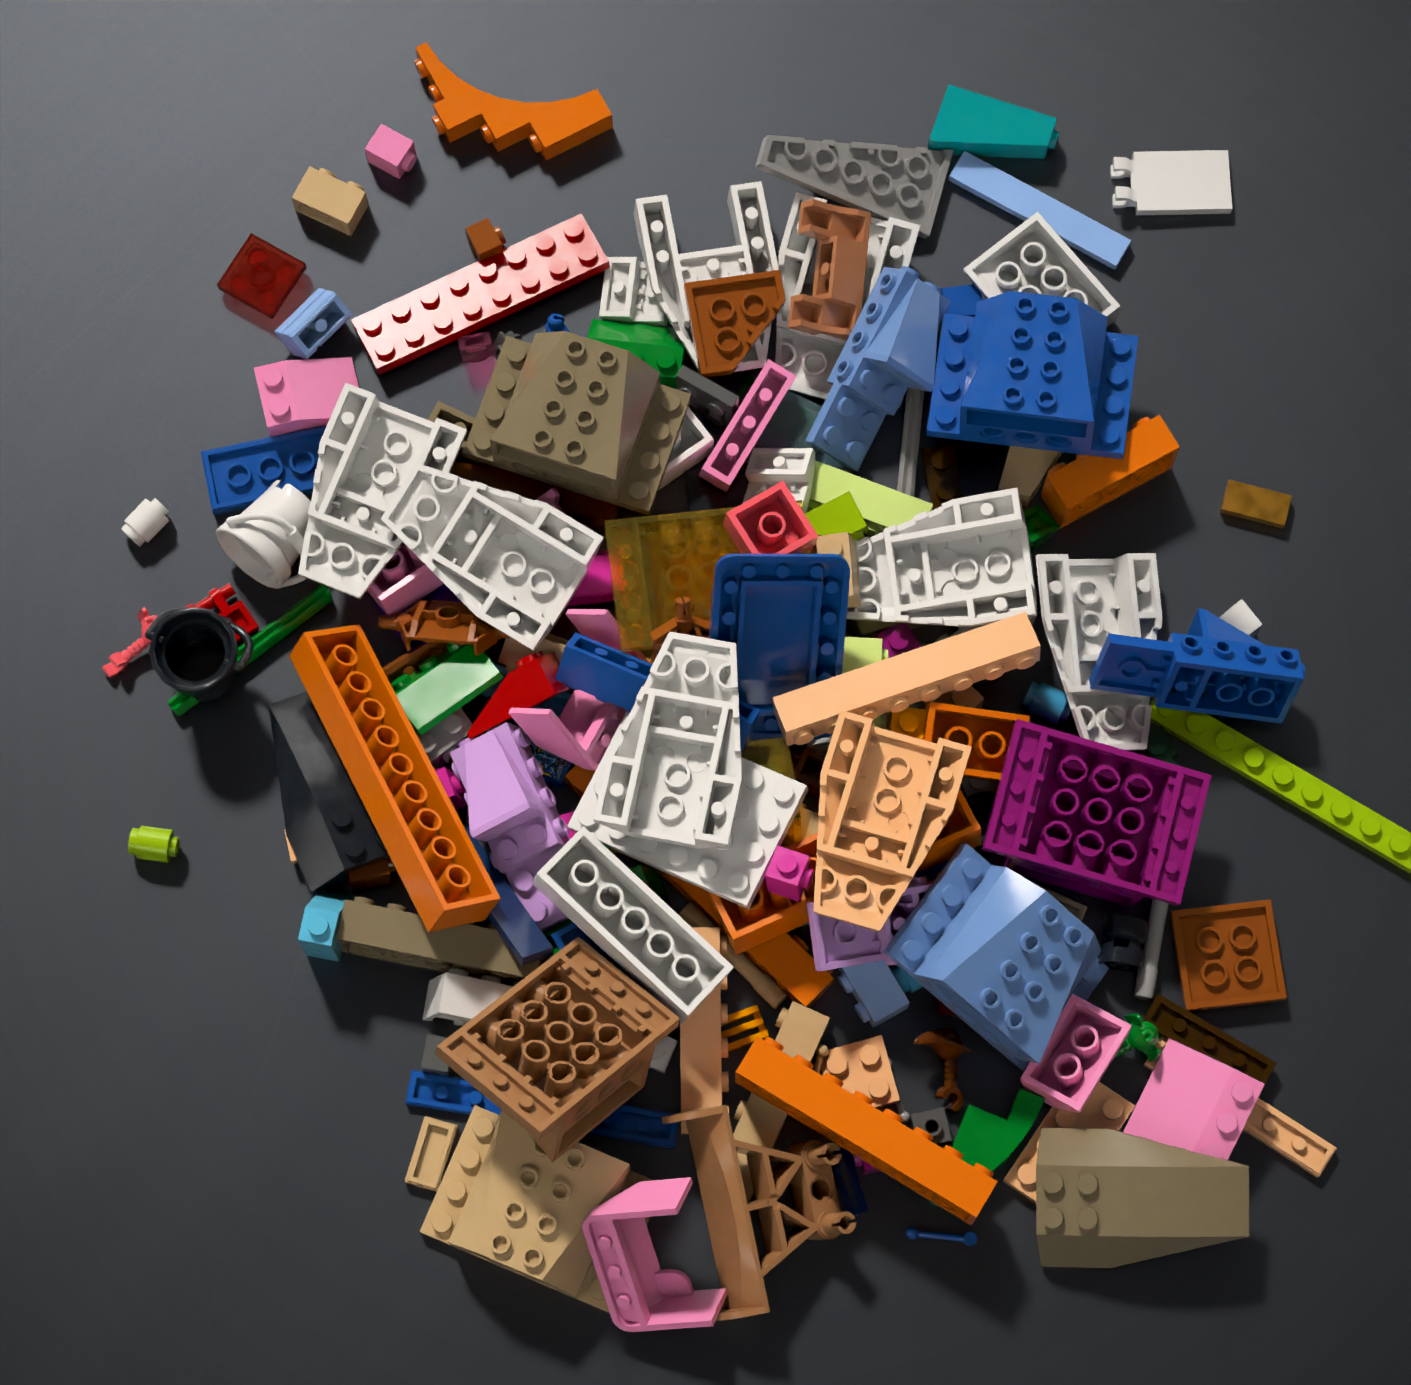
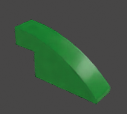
M1019 1089L1007 1119L969 1104L952 1147L962 1153L964 1156L961 1160L974 1167L975 1163H978L995 1172L1020 1145L1036 1120L1045 1098ZM930 1201L931 1205L938 1206Z

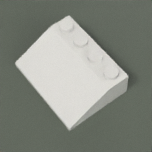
M1038 212L963 269V272L987 299L1009 291L1077 298L1107 316V327L1118 319L1119 303Z

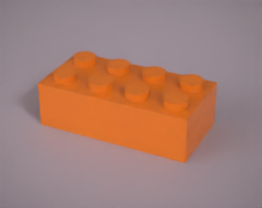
M1160 415L1152 419L1144 417L1133 424L1132 430L1126 433L1123 459L1077 454L1076 460L1067 465L1064 462L1058 463L1047 472L1048 475L1044 482L1041 498L1056 522L1061 526L1060 528L1170 470L1180 446Z

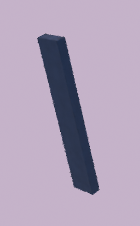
M458 814L501 898L487 917L521 966L551 956L552 945L502 874L493 866L477 839L472 838L468 826Z

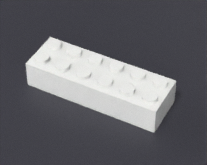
M584 826L537 872L532 882L540 892L639 985L680 1018L679 1022L681 1024L734 968Z

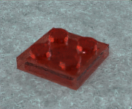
M251 233L217 283V286L224 293L273 319L307 267L301 260Z

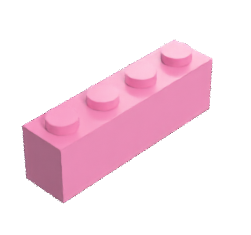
M768 359L698 476L727 492L794 382L796 375Z

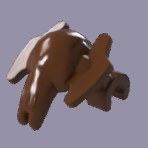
M939 1028L923 1033L915 1038L913 1044H926L932 1047L938 1056L945 1059L944 1072L946 1074H944V1086L936 1091L935 1097L945 1100L950 1095V1102L945 1107V1110L956 1112L963 1104L962 1092L957 1088L958 1067H956V1058L963 1052L973 1054V1050L963 1046L958 1033L950 1028Z

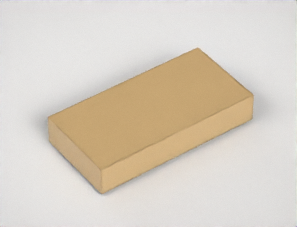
M427 1116L424 1117L404 1181L405 1183L437 1192L456 1136L457 1125Z

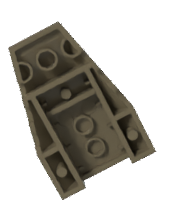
M1041 1128L1036 1162V1236L1041 1266L1113 1268L1249 1237V1166L1189 1151L1177 1146L1159 1143L1151 1139L1133 1136L1113 1129Z

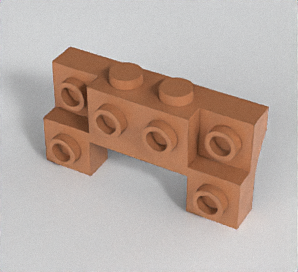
M815 199L801 202L798 234L818 240L812 296L806 294L791 296L788 328L811 335L825 334L847 341L862 309L865 270L868 262L870 212L835 206Z

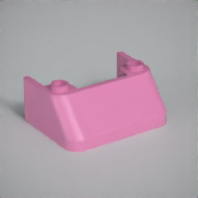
M568 609L565 613L582 635L650 663L608 610ZM574 690L559 718L551 709L511 708L508 713L537 747L586 770H596L626 713V709L612 703L601 702L595 696L584 691Z
M691 1177L638 1182L589 1211L583 1222L582 1230L612 1321L623 1331L641 1332L714 1326L728 1295L726 1288L694 1291L690 1278L684 1272L677 1269H661L644 1217L677 1215L693 1184Z

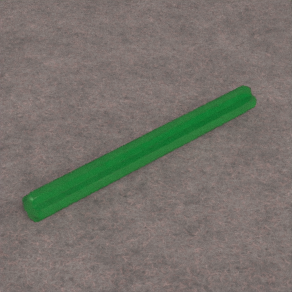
M323 585L319 586L251 638L254 649L247 665L329 604L333 598L328 589ZM245 644L238 647L237 662L244 653ZM179 692L169 699L168 704L172 711L180 716L199 701L196 698L184 696Z

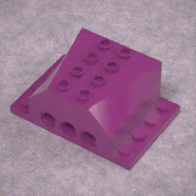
M1017 719L1014 722L982 850L1007 857L1004 867L1023 877L1102 900L1132 907L1142 898L1148 897L1178 906L1181 904L1212 775Z

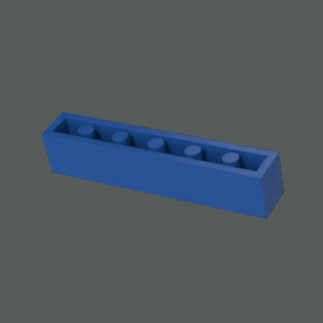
M575 633L565 645L555 680L564 683L570 689L581 690L591 694L601 702L612 703L622 707L630 713L641 687L644 686L653 664ZM739 700L742 755L750 742L761 709Z

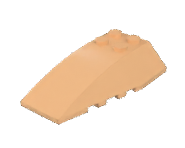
M840 710L820 773L814 913L881 932L953 812L972 750L971 746L939 738L937 744L875 727L872 718Z

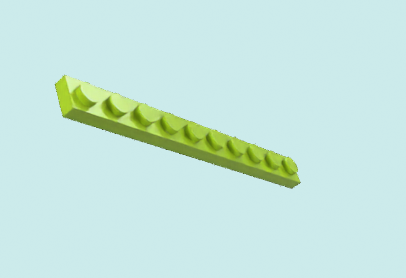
M1153 698L1150 706H1152L1151 723L1411 874V833L1210 715L1155 707Z

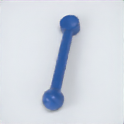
M914 1226L906 1229V1236L911 1240L923 1237L961 1241L967 1246H973L977 1242V1235L973 1232L960 1235L922 1231Z

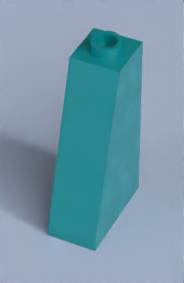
M948 84L929 138L928 150L941 151L949 149L953 150L952 155L961 156L966 151L974 156L1045 159L1048 148L1055 149L1060 131L1055 130L1057 122L1055 117Z

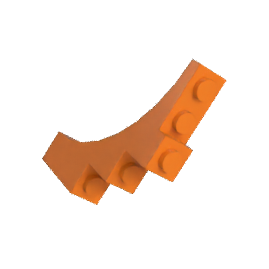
M427 42L415 47L417 60L414 61V65L420 77H427L431 86L428 89L435 101L433 104L435 116L431 118L438 134L444 133L449 143L480 128L485 141L488 144L493 142L498 152L528 137L536 153L541 151L547 161L613 128L612 113L598 89L574 98L553 102H520L499 98L478 90L458 78L438 59Z

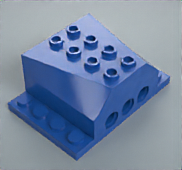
M1009 291L977 302L975 317L944 313L927 425V436L1123 459L1139 336L1106 332L1108 317L1077 298Z

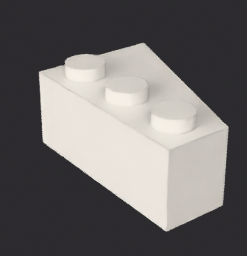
M449 969V972L429 980L422 1020L433 1022V1018L438 1017L453 1020L454 1025L463 1026L519 982H514L513 986L501 984L502 979L498 977L483 975L481 979L468 977V971Z

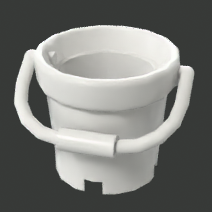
M276 480L240 515L227 518L226 522L216 530L217 541L228 557L254 580L275 589L295 585L307 579L299 574L293 577L289 576L291 575V566L299 555L301 556L311 502L302 492L288 483L282 489L278 488L280 480Z

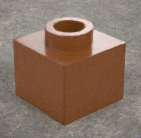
M489 218L465 228L467 241L478 261L481 262L503 252L502 245L506 243L504 235L499 226H492Z

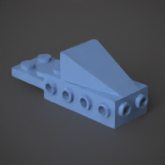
M902 266L901 269L883 267L827 379V382L833 386L805 440L848 469L857 472L886 414L895 415L897 409L902 404L907 388L910 387L932 392L934 388L938 326L943 321L944 313H946L951 301L940 294L941 288L930 282L921 281L918 279L920 274L906 266Z

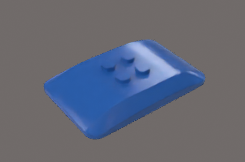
M728 554L721 557L716 563L709 638L736 643L739 700L761 709L750 740H784L773 711V697L842 674L850 566L841 555ZM825 733V734L816 736V737H814L813 739H821V738L829 737V736H831L832 734Z

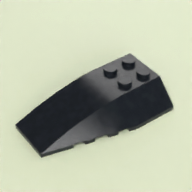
M304 692L269 704L286 836L310 894L341 884L343 875L390 858L308 693Z

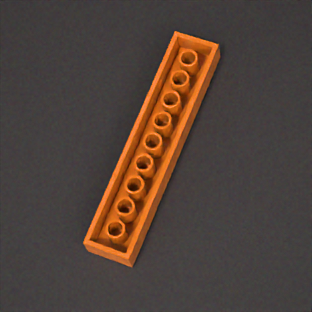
M360 624L303 632L289 657L427 931L433 932L484 921L501 898Z

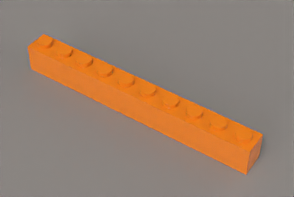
M575 765L565 775L566 784L582 798L596 770H586ZM654 868L686 900L693 902L713 922L715 927H720V932L723 935H726L708 899L706 890ZM784 933L742 952L763 973L769 975L788 994L792 1001L807 1008H810L833 984L834 978L830 975L833 970L815 971L814 959L806 952L809 949L808 946L795 934L790 937L787 933Z

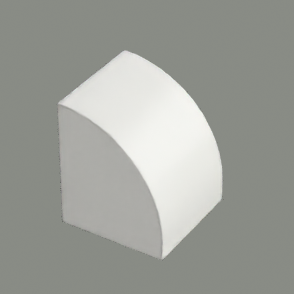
M1242 599L1219 617L1253 638L1258 634L1263 625Z

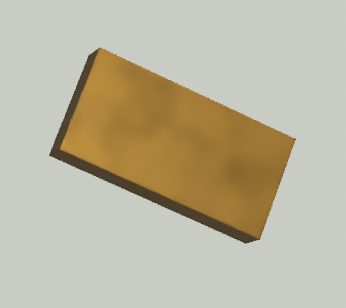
M1229 479L1220 513L1283 529L1292 495Z

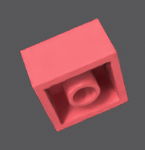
M784 481L728 511L723 521L724 528L741 554H804L814 548L818 539V534Z

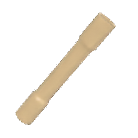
M690 902L679 913V916L683 920L685 919L692 928L715 927L713 922L693 902ZM727 938V956L723 957L734 966L768 1004L776 1009L787 998L788 994L743 953L736 955Z

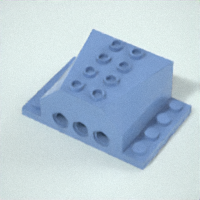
M964 843L959 846L883 951L1023 1072L1030 1062L1040 1064L1059 1016L1072 994L1087 1000L1109 969L1104 963L1102 965L1098 964L1099 959L1097 957L1102 950L1094 932L1051 894L1007 867L991 865L971 846Z

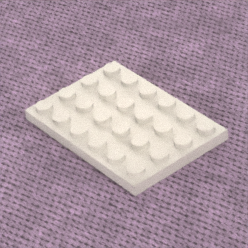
M626 711L567 827L569 830L577 833L584 826L604 846L749 909L765 878L777 845L781 846L809 790L807 785L741 757L742 784L729 845L725 847L691 848L632 837L593 821L607 754L612 744L615 743L626 716L630 714Z

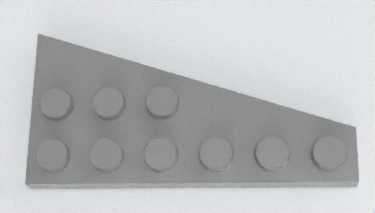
M767 135L763 138L755 168L847 207L870 212L871 217L885 221L892 217L920 225L918 236L925 239L931 233L953 150H928V148L916 147L914 149L901 148L897 145L862 142L838 143L835 140L825 139L823 141L805 140L801 137Z

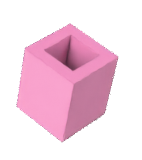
M383 124L379 126L365 147L367 162L398 179L402 177L405 171L409 172L417 160L414 141Z

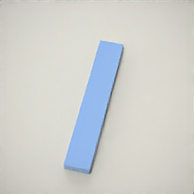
M966 151L963 152L949 175L948 181L1023 221H1026L1038 212L1067 245L1114 270L1130 246L1131 240Z

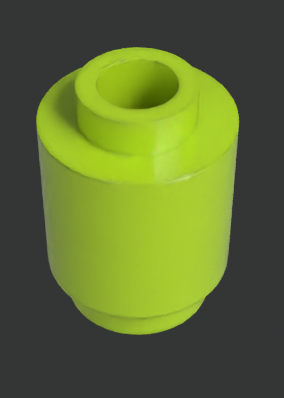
M149 826L132 828L128 842V853L136 855L137 859L169 863L171 857H177L180 839L179 837H174V830Z

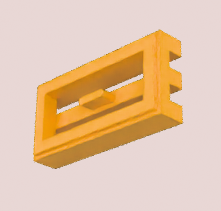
M758 1005L728 1015V1024L752 1015L755 1020L722 1031L721 1037H731L756 1027L759 1030V1033L729 1043L728 1053L753 1044L756 1037L762 1040L769 1037Z

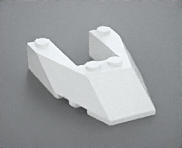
M762 181L730 186L727 203L736 246L679 254L668 196L660 195L635 200L633 213L652 291L698 372V363L683 288L684 283L779 270ZM771 323L734 372L763 368L765 366Z

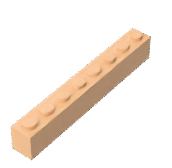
M1023 612L772 698L773 711L786 745H803L812 741L816 736L825 733L833 734L840 710L872 718L873 720L878 715L890 711L894 713L900 712L908 708L910 704L922 700L924 702L933 701L943 693L952 690H965L975 682L984 679H997L1007 671L1016 668L1027 669L1037 661H1040L1041 645L1027 613Z

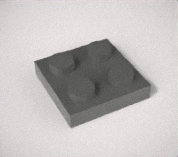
M682 365L676 375V389L691 394L689 404L691 411L697 410L706 415L707 420L717 427H723V425L727 427L738 410L739 396Z

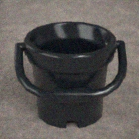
M175 608L165 611L153 620L145 633V637L151 640L149 653L152 667L160 679L184 696L196 698L197 701L217 699L227 692L231 686L230 682L234 674H236V671H243L254 649L251 636L242 627L234 624L232 619L204 608ZM235 633L240 636L245 644L244 653L238 662V646Z

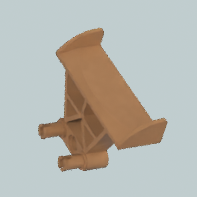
M727 1105L694 1109L661 1117L663 1124L686 1120L720 1287L726 1288L728 1293L724 1301L725 1309L720 1310L716 1321L770 1312L763 1276L806 1239L829 1240L838 1237L839 1234H850L854 1231L856 1222L848 1223V1220L855 1219L854 1215L848 1211L841 1212L831 1168V1165L837 1164L841 1159V1153H833V1151L841 1150L837 1144H823L818 1140L795 1142L787 1148L786 1152L734 1140ZM737 1153L744 1154L747 1157L755 1201L747 1202ZM770 1161L779 1163L773 1174ZM789 1183L792 1189L796 1212L777 1202ZM813 1184H814L815 1187H816V1196H815V1197H814L813 1194H812V1185H813ZM757 1209L766 1247V1253L760 1258L749 1211ZM783 1223L793 1228L786 1236Z

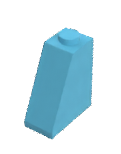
M321 890L305 906L298 941L307 956L340 961L342 950L336 940L344 901L345 899L353 901L354 896Z

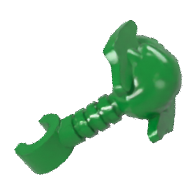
M1132 1013L1126 1015L1127 1023L1132 1025V1029L1129 1032V1037L1124 1040L1115 1057L1118 1058L1120 1055L1125 1054L1126 1051L1129 1052L1132 1048H1136L1147 1056L1149 1062L1157 1059L1161 1054L1160 1049L1155 1047L1159 1041L1158 1028L1148 1021L1141 1022L1142 1017L1139 1014Z

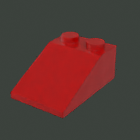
M541 650L515 662L517 669L506 675L467 732L469 739L488 732L487 730L504 721L508 722L513 719L508 713L511 708H534L570 689L564 683L555 680L560 664L555 652L544 655Z

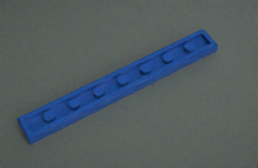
M415 1070L411 1071L406 1105L470 1115L474 1105L500 1115L501 1109L464 1078ZM621 1105L586 1135L674 1149L678 1122L662 1123L661 1117L675 1113Z

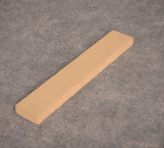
M1162 1036L1155 1047L1159 1048L1162 1053L1168 1040ZM1159 1057L1151 1062L1147 1059L1143 1067L1153 1072ZM1260 1098L1257 1099L1243 1128V1131L1317 1178L1321 1175L1336 1150L1335 1146Z

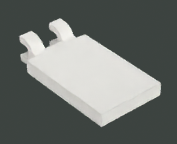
M1228 150L1133 152L1132 160L1126 157H1113V165L1110 166L1111 179L1130 177L1131 188L1124 186L1115 187V194L1112 195L1113 208L1135 207L1136 216L1230 214L1233 209Z

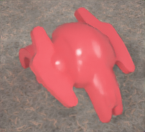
M145 607L137 615L142 625V637L138 638L137 642H133L132 646L127 647V650L125 649L121 653L116 652L110 655L109 660L111 663L102 667L109 678L119 675L126 669L128 663L134 657L136 658L138 654H141L143 650L148 648V645H151V640L145 637V633L153 620L158 616H149L148 610Z

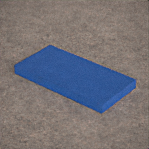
M327 425L200 451L213 515L248 508L276 480H280L278 487L280 489L288 483L305 496L312 495L314 474L319 457V443Z

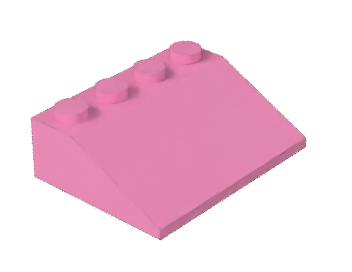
M1169 1038L1123 1133L1228 1160L1265 1084Z

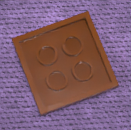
M1271 899L1174 910L1169 913L1184 1009L1191 1012L1285 1001L1287 999Z

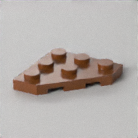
M780 270L684 283L683 288L699 374L705 378L733 374L785 304L786 299Z

